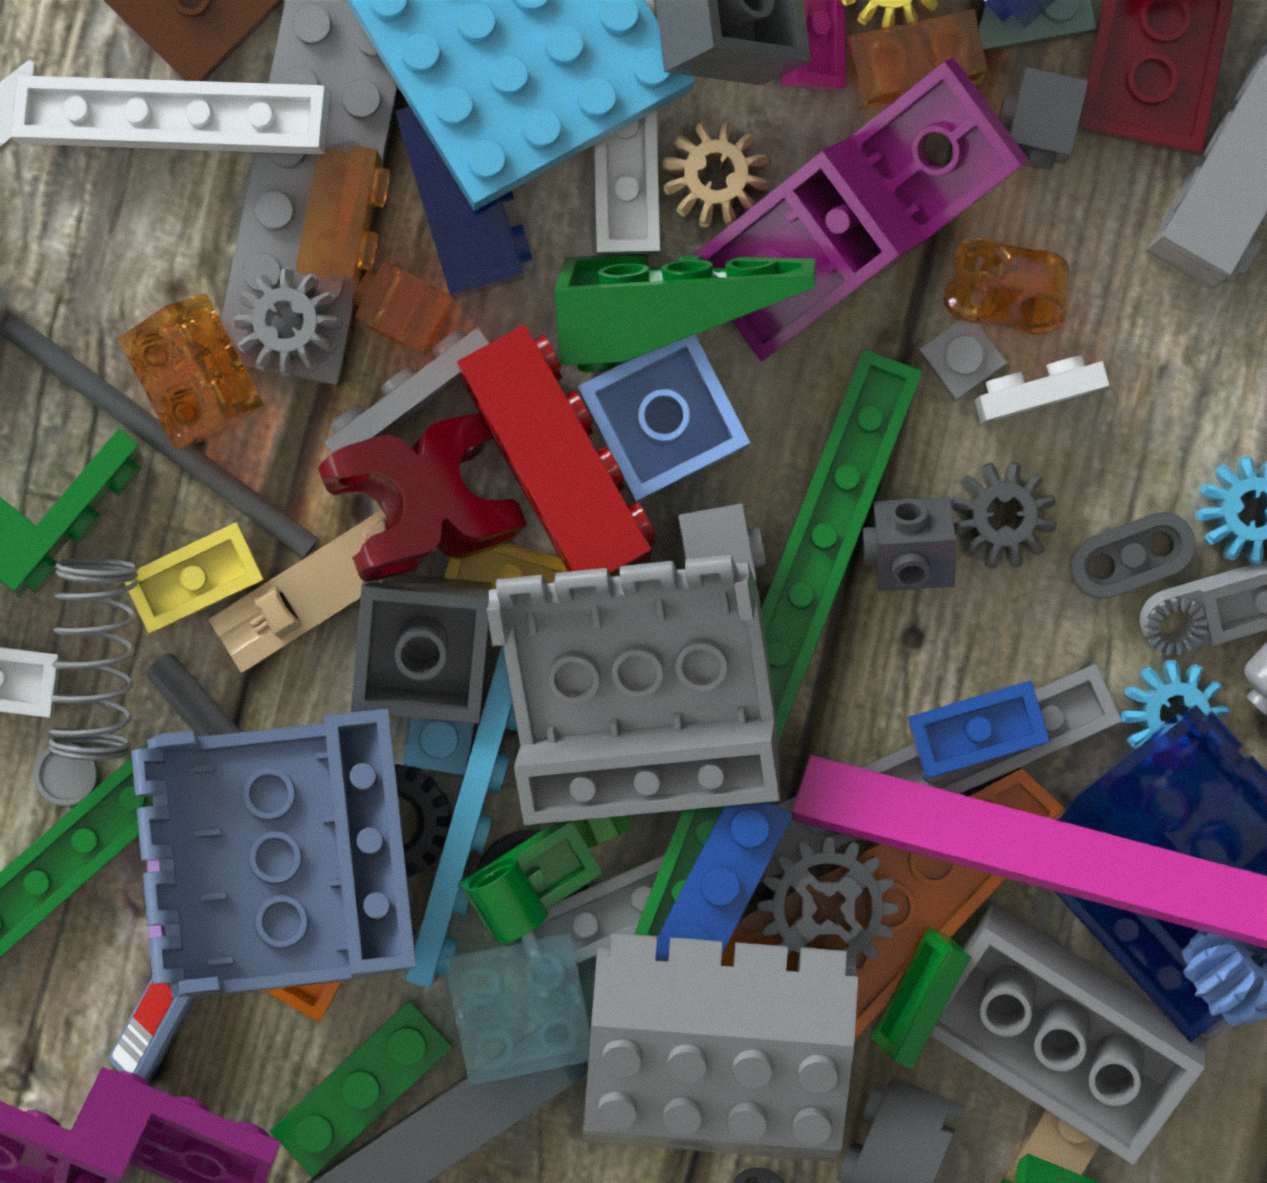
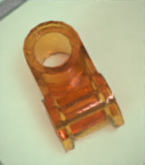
M972 238L958 245L953 258L956 275L947 284L943 295L944 306L950 314L966 322L1002 326L1032 335L1049 334L1061 328L1066 318L1070 267L1064 258L1048 250H1032L1000 244L986 238ZM982 256L984 260L981 270H975L977 259ZM973 290H977L978 298L976 303L972 305L970 304Z

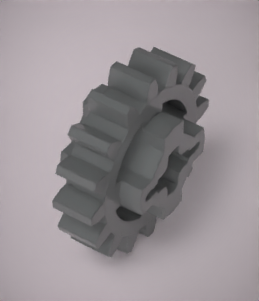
M824 836L821 851L813 852L805 840L798 842L800 858L794 862L789 857L780 853L776 857L779 865L784 870L780 878L773 875H764L762 882L768 888L774 890L773 898L757 901V908L759 910L773 913L774 919L761 927L764 936H773L780 933L783 939L777 946H788L787 955L793 950L798 953L796 961L797 970L799 968L800 948H815L807 945V943L811 942L818 934L839 935L847 943L844 946L828 950L846 951V967L857 968L854 956L861 951L866 956L875 960L879 956L876 948L871 943L875 935L882 938H891L893 935V931L881 923L882 916L898 912V905L896 903L882 900L881 893L888 891L894 885L892 878L881 877L875 879L872 875L877 869L880 860L873 855L862 863L857 861L859 844L853 841L849 842L843 853L835 852V844L831 836ZM826 863L838 864L848 868L836 879H816L808 871V868ZM807 884H810L818 893L822 891L828 897L834 895L837 891L842 894L843 897L838 901L837 906L842 912V918L849 924L847 928H844L837 920L833 922L827 916L821 917L818 921L812 918V915L817 910V906L812 900V894L806 889ZM791 885L800 894V914L788 926L784 913L786 893ZM866 887L870 899V913L867 923L863 928L855 919V899Z

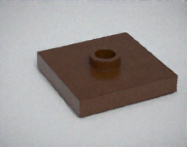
M104 0V2L185 81H206L270 16L283 0Z

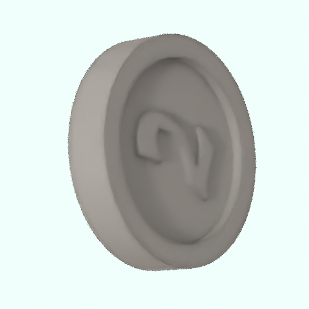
M70 743L69 745H65V746H72V747L84 748V747L81 746V745L73 744V743ZM46 748L35 762L33 779L38 792L47 801L61 806L74 805L82 801L94 790L98 780V767L96 761L59 757Z

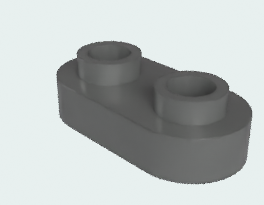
M1160 512L1143 517L1082 541L1075 548L1070 559L1071 578L1075 586L1087 596L1104 599L1120 595L1183 570L1190 563L1195 552L1194 533L1184 519L1172 513ZM1156 533H1162L1170 540V551L1164 557H1158L1150 550V539ZM1097 555L1106 556L1112 564V571L1105 579H1098L1091 573L1090 563Z

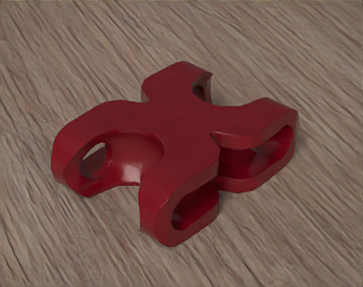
M469 414L432 423L412 448L401 438L392 435H382L335 450L320 464L318 471L327 492L332 495L363 494L375 500L386 515L387 530L371 536L362 545L359 553L352 557L361 580L364 582L376 581L412 572L435 547L444 555L457 559L491 550L509 543L527 526L517 501L514 499L483 500L470 493L461 480L459 465L473 460L482 451L485 443L493 438L482 414Z

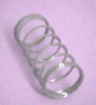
M71 558L61 560L55 565L57 568L55 574L62 579L98 584L131 581V584L120 589L98 593H57L54 595L57 600H81L105 604L129 613L130 617L126 621L112 625L89 628L55 627L52 631L55 634H82L105 638L125 645L129 650L128 653L112 659L91 662L57 660L51 665L54 668L61 669L84 668L109 673L126 680L127 686L111 693L91 696L54 694L50 699L53 702L59 703L88 702L118 710L125 714L126 718L119 724L91 730L52 728L49 733L53 737L48 741L50 744L48 750L56 756L74 760L103 761L120 759L130 753L131 749L129 747L131 743L124 737L108 733L128 725L131 722L132 715L124 707L107 701V699L125 694L133 687L134 682L125 673L106 666L125 661L134 654L135 648L127 640L106 632L126 627L135 621L136 614L130 607L106 598L121 595L134 589L138 583L136 579L138 574L136 572L139 568L131 562L108 558ZM70 743H73V744L105 745V746H112V747H110V748H79V747H72V746H65V745H69Z

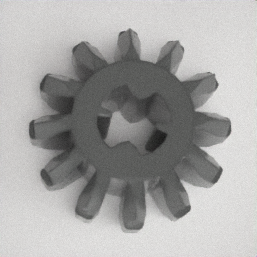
M992 462L983 465L982 476L986 488L975 478L967 475L960 481V484L974 499L972 501L963 498H952L950 500L952 510L968 513V520L954 523L955 535L971 530L975 536L965 544L962 553L967 557H971L979 551L983 544L987 545L988 548L984 558L985 567L993 569L997 567L1002 548L1005 549L1007 560L1012 568L1022 566L1023 555L1019 543L1021 542L1029 552L1040 555L1045 550L1042 541L1032 534V531L1052 533L1056 530V522L1051 519L1038 517V510L1048 509L1056 504L1055 497L1048 495L1034 500L1031 493L1041 485L1043 478L1036 473L1029 477L1022 486L1018 485L1021 465L1016 462L1008 464L1003 482H1000L997 468ZM991 501L997 505L1008 501L1013 503L1017 513L1012 514L1011 518L1018 519L1014 529L1007 525L996 530L992 528L987 519L994 516V513L987 512Z

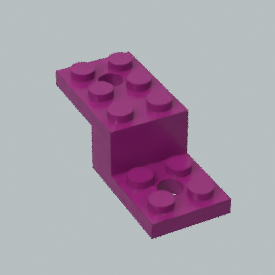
M954 57L940 64L851 137L822 150L693 255L703 256V260L711 262L713 268L726 269L725 264L727 261L739 257L815 259V288L731 320L762 362L862 285L895 266L1030 160ZM931 132L944 134L951 141L953 157L948 165L937 164L928 155L926 141Z
M103 1066L71 1131L60 1127L57 1120L38 1110H27L25 1112L0 1101V1183H130L137 1167L173 1183H268L282 1143L270 1138L264 1129L253 1123L244 1121L235 1123L211 1113L205 1104L187 1096L176 1098L151 1087L147 1080L129 1071L115 1072Z

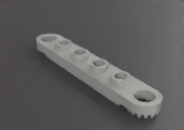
M1267 560L1259 564H1251L1165 589L1154 594L1144 604L1139 618L1141 630L1150 646L1158 653L1164 652L1168 656H1171V653L1182 655V651L1187 650L1189 652L1195 647L1209 643L1214 646L1266 631ZM1178 608L1182 612L1187 611L1189 614L1188 620L1178 631L1163 633L1158 630L1159 620L1164 619V613L1169 615V610L1172 609L1173 612H1177Z

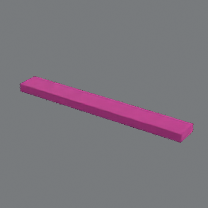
M810 756L792 810L793 820L1267 948V876L826 758Z

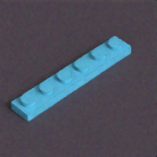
M503 645L414 949L416 968L409 969L406 977V982L431 988L436 974L448 977L458 940L447 937L454 913L466 915L469 901L458 883L468 877L464 875L471 851L480 854L484 853L493 817L482 815L489 790L501 793L511 756L500 754L506 729L518 732Z

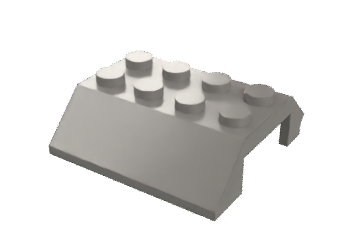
M732 555L686 559V569L676 570L673 561L620 566V576L611 577L608 568L555 573V583L548 584L543 575L497 579L496 589L489 590L487 616L492 645H503L520 740V749L514 764V771L524 825L780 801L776 707L759 591L749 563L735 564Z
M611 933L610 949L597 948L582 1142L835 1162L842 1151L854 1052L858 990L857 968L846 967L847 952L801 947L798 972L786 971L788 946L735 942L733 967L721 966L722 941L670 937L667 962L655 961L657 936Z

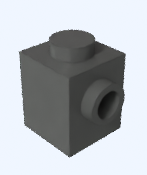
M1026 67L1019 77L1016 94H1004L998 118L1030 160L1024 166L1052 170L1054 162L1064 164L1070 158L1088 85L1087 80Z

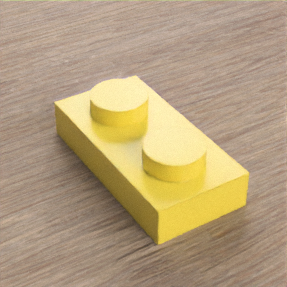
M235 522L140 567L136 572L138 574L136 578L138 580L137 586L130 590L129 594L148 634H153L253 587L266 579L240 524ZM131 581L124 582L126 587L131 584Z

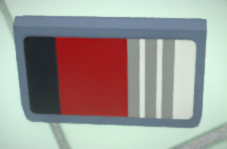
M151 978L110 1053L109 1060L118 1071L135 1073L150 1082L197 996L172 997L171 984L153 985V978Z

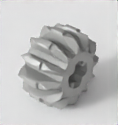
M283 267L281 269L280 288L276 289L265 273L256 276V281L264 295L258 300L251 293L241 291L238 296V300L242 304L253 310V315H237L232 318V326L234 328L254 330L252 334L246 336L238 343L239 350L243 354H247L264 346L255 364L263 372H266L272 366L276 357L280 355L279 368L281 375L285 378L293 377L295 371L294 357L300 356L303 365L310 372L319 368L318 362L310 350L316 345L325 353L333 354L337 348L335 343L329 338L321 335V331L338 330L343 326V321L339 316L320 315L321 312L336 303L335 295L332 291H328L311 299L319 283L318 277L312 273L303 278L297 290L295 289L294 271L290 267ZM291 307L293 313L298 318L304 319L303 326L300 331L293 327L292 330L295 336L284 339L283 334L276 327L271 326L274 315L282 318L283 315L279 310Z

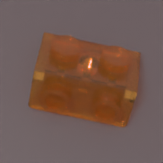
M352 145L350 153L325 148V155L317 154L296 263V270L299 274L307 276L309 273H312L318 278L359 285L361 270L371 271L378 239L377 232L369 231L373 207L383 208L390 178V169L381 168L382 159L378 150Z

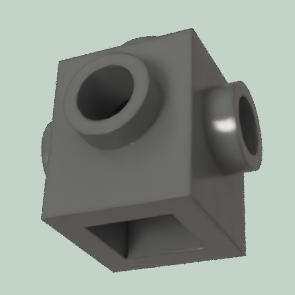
M950 497L873 501V527L862 528V556L864 566L875 565L878 591L955 587L956 537Z

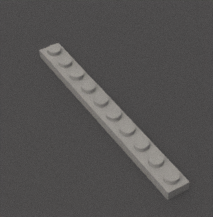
M1095 663L1035 690L1050 739L1049 743L929 779L924 777L915 744L861 768L961 794L1122 722V719ZM797 796L776 806L792 814ZM792 816L758 883L762 882L764 875L776 876L784 872L776 859L780 853L789 857L793 862L799 859L798 842L802 840L808 843L813 852L821 851L824 836L833 837L835 849L860 838L793 820ZM665 855L547 909L548 916L544 922L521 938L539 980L596 956L597 948L610 949L611 933L634 934Z

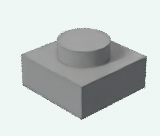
M971 312L917 350L953 401H956L1007 364V361Z

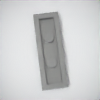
M478 327L468 335H466L462 328L454 331L431 350L436 359L416 373L409 366L383 384L380 389L385 394V397L365 411L360 404H357L333 421L329 427L335 434L325 440L324 443L333 453L335 450L350 444L382 435H389L459 383L461 378L457 361L489 344L488 340Z

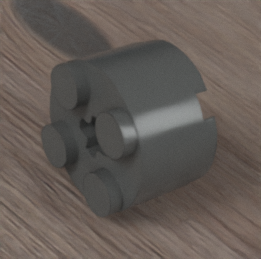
M895 1076L892 1077L889 1086L877 1082L861 1117V1120L872 1124L864 1145L855 1141L850 1145L836 1180L843 1183H934L955 1129L943 1125L947 1114L960 1119L965 1106Z

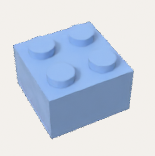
M696 334L633 358L578 386V392L599 434L612 453L625 478L624 483L634 503H640L747 449L751 444Z

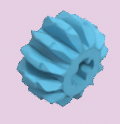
M1244 456L1238 460L1237 475L1226 464L1215 468L1216 478L1223 489L1211 484L1201 485L1199 494L1203 498L1215 502L1214 508L1197 510L1195 518L1197 521L1203 522L1215 519L1217 527L1207 532L1203 539L1207 545H1212L1221 541L1226 536L1228 541L1223 550L1224 559L1229 561L1235 560L1241 553L1243 546H1245L1248 562L1250 564L1262 563L1264 556L1263 544L1267 548V461L1261 466L1256 475L1255 463L1252 457ZM1244 493L1245 500L1258 498L1263 505L1256 513L1260 521L1257 527H1255V520L1243 523L1239 519L1238 513L1244 509V503L1240 499Z
M1166 660L1164 662L1163 682L1151 667L1142 669L1140 676L1149 690L1144 692L1139 688L1127 686L1123 692L1124 696L1140 703L1138 711L1125 710L1119 713L1122 722H1139L1141 728L1132 732L1127 737L1126 741L1129 746L1137 747L1152 739L1146 751L1145 760L1156 764L1163 757L1168 747V760L1173 768L1184 767L1186 760L1185 746L1198 761L1207 759L1209 754L1200 738L1204 736L1209 740L1222 742L1225 733L1221 729L1209 725L1211 717L1223 718L1230 714L1228 706H1210L1208 702L1209 699L1218 695L1222 690L1221 684L1218 681H1212L1198 689L1197 686L1203 676V667L1197 664L1191 665L1181 680L1180 667L1176 660ZM1175 696V702L1178 706L1187 707L1188 709L1187 721L1179 720L1177 722L1181 727L1178 731H1173L1172 723L1161 721L1160 718L1161 707H1170L1171 705L1167 699Z

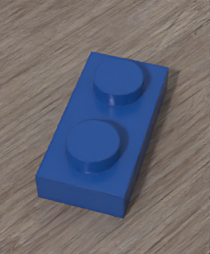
M1031 680L907 718L925 779L1050 742Z

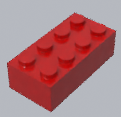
M524 324L458 360L457 365L463 386L479 414L483 415L496 445L566 570L571 572L608 568L611 577L620 576V566L650 563L652 552L650 546L655 544L654 537H656V533L640 504L637 502L628 507L619 491L624 489L622 481L625 478L608 447L605 446L596 451L588 436L593 434L590 426L593 424V421L578 393L574 390L565 395L557 381L563 379L559 371L562 366L545 335L543 334L533 339Z

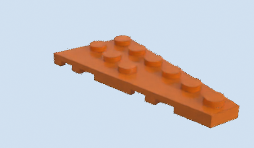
M1020 767L967 795L968 797L1058 821L1068 813L1058 801ZM880 843L857 855L856 860L860 863L873 855L880 860L877 869L872 875L875 879L881 877L892 878L894 885L888 891L881 893L882 900L896 903L898 905V912L883 915L881 923L893 931L892 937L882 938L875 935L871 941L879 956L873 960L862 951L854 956L858 976L855 1039L888 1005L926 930L931 927L951 937L1006 879L1005 877ZM838 865L815 878L836 879L848 868ZM810 884L806 885V889L812 894V900L817 906V910L812 915V918L818 921L821 917L827 916L833 922L837 920L844 928H847L849 924L842 918V912L837 906L838 901L843 897L842 894L837 891L834 895L828 897L822 891L818 893ZM866 887L855 899V919L863 928L867 923L870 913V899ZM795 889L786 893L784 913L788 926L800 914V894ZM756 909L740 918L722 953L721 966L733 967L735 942L778 945L783 939L780 933L773 936H764L761 929L767 922L774 919L773 913ZM818 934L811 942L807 943L809 946L820 949H833L847 944L839 935ZM794 950L787 955L786 971L798 972L796 969L798 953Z

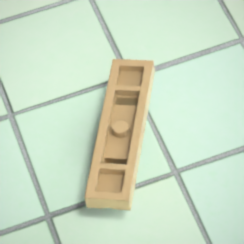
M383 510L378 511L208 619L241 673L247 672L360 600L363 580L358 576L352 557L359 553L362 545L371 536L387 530L386 515ZM435 547L433 551L429 555H427V557L435 553L439 549ZM281 592L291 605L298 619L284 605L280 596Z

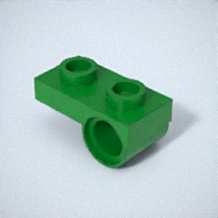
M563 821L550 825L467 877L458 885L492 940L499 943H509L535 930L547 918V909L599 877L603 872L573 822Z

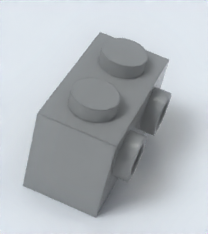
M742 503L678 515L677 524L684 562L686 559L732 555L735 564L749 563L754 580H757L755 569L766 566L763 543L759 528L747 530Z

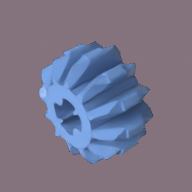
M1198 930V933L1190 939V943L1182 950L1184 961L1188 965L1183 973L1186 978L1194 983L1197 989L1195 996L1202 997L1208 1003L1209 1011L1212 1015L1221 1013L1225 1021L1233 1027L1240 1023L1250 1026L1257 1020L1263 1021L1266 1019L1267 948Z

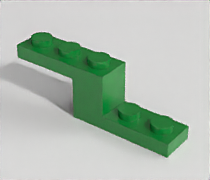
M118 428L37 525L33 524L0 497V583L20 598L28 588L37 593L46 585L57 570L55 565L58 562L53 558L69 539L75 544H79L99 521L101 515L95 509L107 494L112 491L119 496L139 474L142 466L136 460L142 453L139 444Z

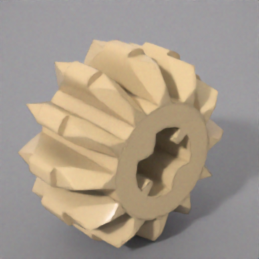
M724 121L720 126L719 139L711 140L708 126L705 122L696 124L695 127L698 146H695L688 138L682 135H678L675 138V148L687 160L675 157L664 159V171L683 177L666 183L663 186V191L666 197H675L687 193L688 196L680 202L676 209V214L680 218L688 216L697 205L702 208L699 217V227L701 229H708L710 227L713 211H720L722 222L727 228L736 221L732 208L734 204L744 213L756 204L744 191L757 194L767 192L769 182L762 177L749 175V173L765 168L768 164V159L765 154H756L745 158L744 155L755 142V137L748 132L743 135L734 145L729 142L732 135V123ZM718 161L720 162V170L725 165L730 168L732 173L726 176L724 189L712 190L711 181L706 186L701 183L699 178L705 175L706 163Z

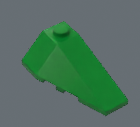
M648 254L565 257L554 290L561 365H577V369L582 372L607 371L615 367V362H626L815 288L816 276L815 259L739 257L727 261L725 264L726 269L713 268L711 262L703 260V256L682 255L678 258V261L667 263L662 267H649Z

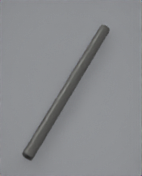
M13 314L3 325L0 335L302 558H306L319 540L318 537L19 316Z

